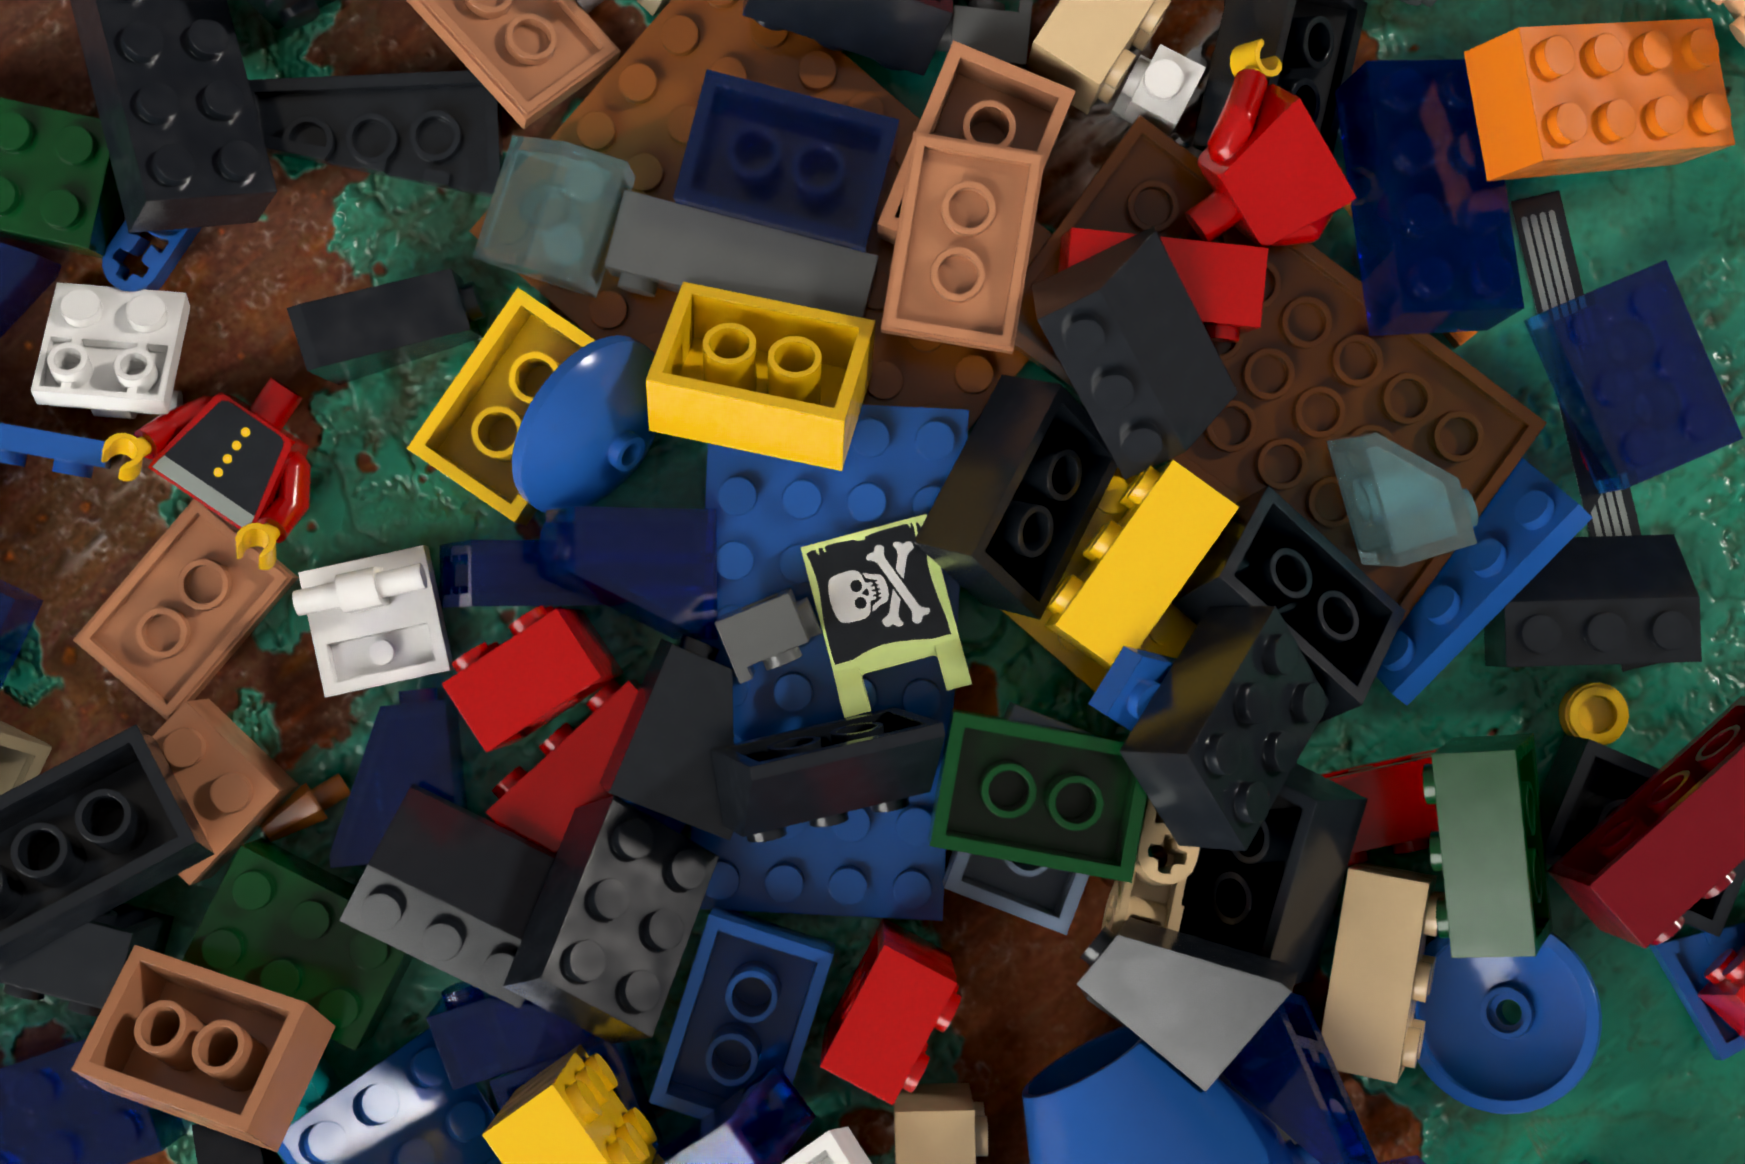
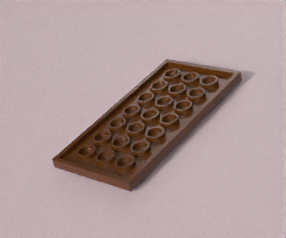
M1141 115L1134 120L1027 267L1014 348L1076 395L1078 394L1037 321L1032 285L1058 273L1061 236L1071 227L1139 234L1155 226L1160 237L1203 241L1192 228L1185 215L1186 211L1213 192L1198 167V158ZM1232 226L1212 241L1260 247L1241 234L1235 226ZM1306 243L1279 247L1264 246L1268 248L1261 328L1247 333H1240L1239 342L1236 343L1213 341L1238 393L1186 452L1166 462L1176 461L1235 504L1269 485L1406 611L1400 623L1401 625L1547 422L1312 244Z

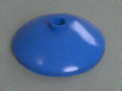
M616 335L601 338L582 347L568 357L544 382L522 419L513 448V480L517 491L526 502L541 512L553 515L582 510L598 503L614 492L639 467L656 435V432L649 431L646 377L655 353L649 347L628 336Z
M1551 932L1535 957L1451 958L1450 939L1440 938L1439 935L1425 947L1424 955L1436 957L1431 992L1430 995H1427L1426 1003L1416 1002L1414 1019L1426 1021L1420 1059H1417L1424 1072L1440 1089L1455 1100L1481 1111L1497 1114H1520L1548 1106L1567 1095L1578 1085L1588 1072L1597 1054L1602 1031V1012L1598 991L1590 972L1578 954L1564 940ZM1508 999L1517 1002L1522 1011L1521 1019L1516 1024L1506 1020L1502 1012L1503 1005Z

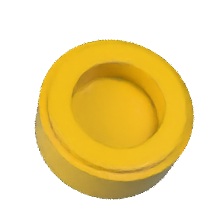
M1585 682L1572 687L1563 696L1559 706V721L1562 729L1568 736L1587 738L1602 745H1608L1616 741L1623 734L1628 724L1629 710L1624 697L1614 687L1604 683Z

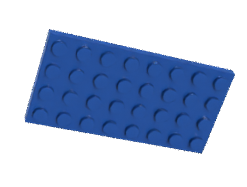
M862 405L842 471L708 443L699 641L720 649L715 661L732 669L734 743L844 719L833 669L800 547L919 515H928L967 441L969 410ZM941 568L958 630L960 584ZM790 587L796 601L807 597L814 610L822 634L809 639V642L800 645L799 648L802 656L790 663L771 670H766L762 661L753 664L755 669L753 679L740 684L716 628L715 621L717 618ZM936 656L864 674L863 680L872 710L866 713L896 707L943 722L946 739L950 711L954 707V689L946 691L940 664ZM945 739L931 792L909 797L910 805L903 809L890 812H873L871 807L848 812L849 820L828 827H812L809 821L787 826V834L784 837L766 842L747 841V836L742 837L735 832L729 841L691 826V840L719 856L700 909H712L715 906L732 911L942 921L944 900L942 880L945 875L946 849L929 846L928 833Z

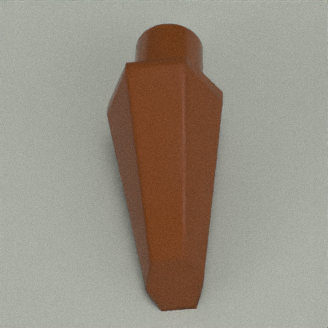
M339 773L312 789L305 783L260 825V830L269 843L324 821L328 818L324 811L352 793Z

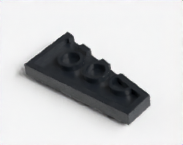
M470 70L248 80L268 153L494 199L498 197L503 198L505 185L501 104Z

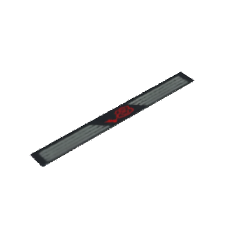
M1560 191L1511 201L1582 505L1593 517L1587 523L1590 537L1641 535ZM1658 663L1621 664L1622 672Z

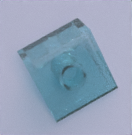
M512 135L473 258L596 298L606 269L605 261L624 190H632L636 178L627 161L566 141Z
M1378 433L1339 437L1326 441L1362 564L1402 567L1477 544L1473 527L1478 524L1477 508L1470 492L1466 488H1461L1459 478Z

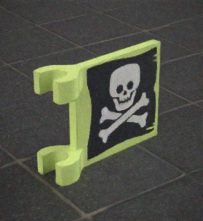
M927 514L800 547L833 669L844 718L872 711L863 680L864 674L915 660L936 656L940 664L946 691L972 684L941 567L914 543Z

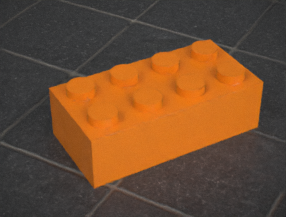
M1712 18L1518 27L1464 52L1487 181L1677 165L1735 145L1731 123V109L1727 101L1719 58V45L1715 36Z

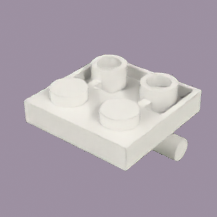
M57 282L31 387V393L36 404L91 409L94 416L135 419L138 413L168 414L169 410L183 405L182 392L174 391L173 389L190 312L187 294L183 292L146 289L128 292L109 286Z
M422 545L298 572L302 589L293 591V605L298 616H308L325 697L455 670L451 664L453 659L428 546Z

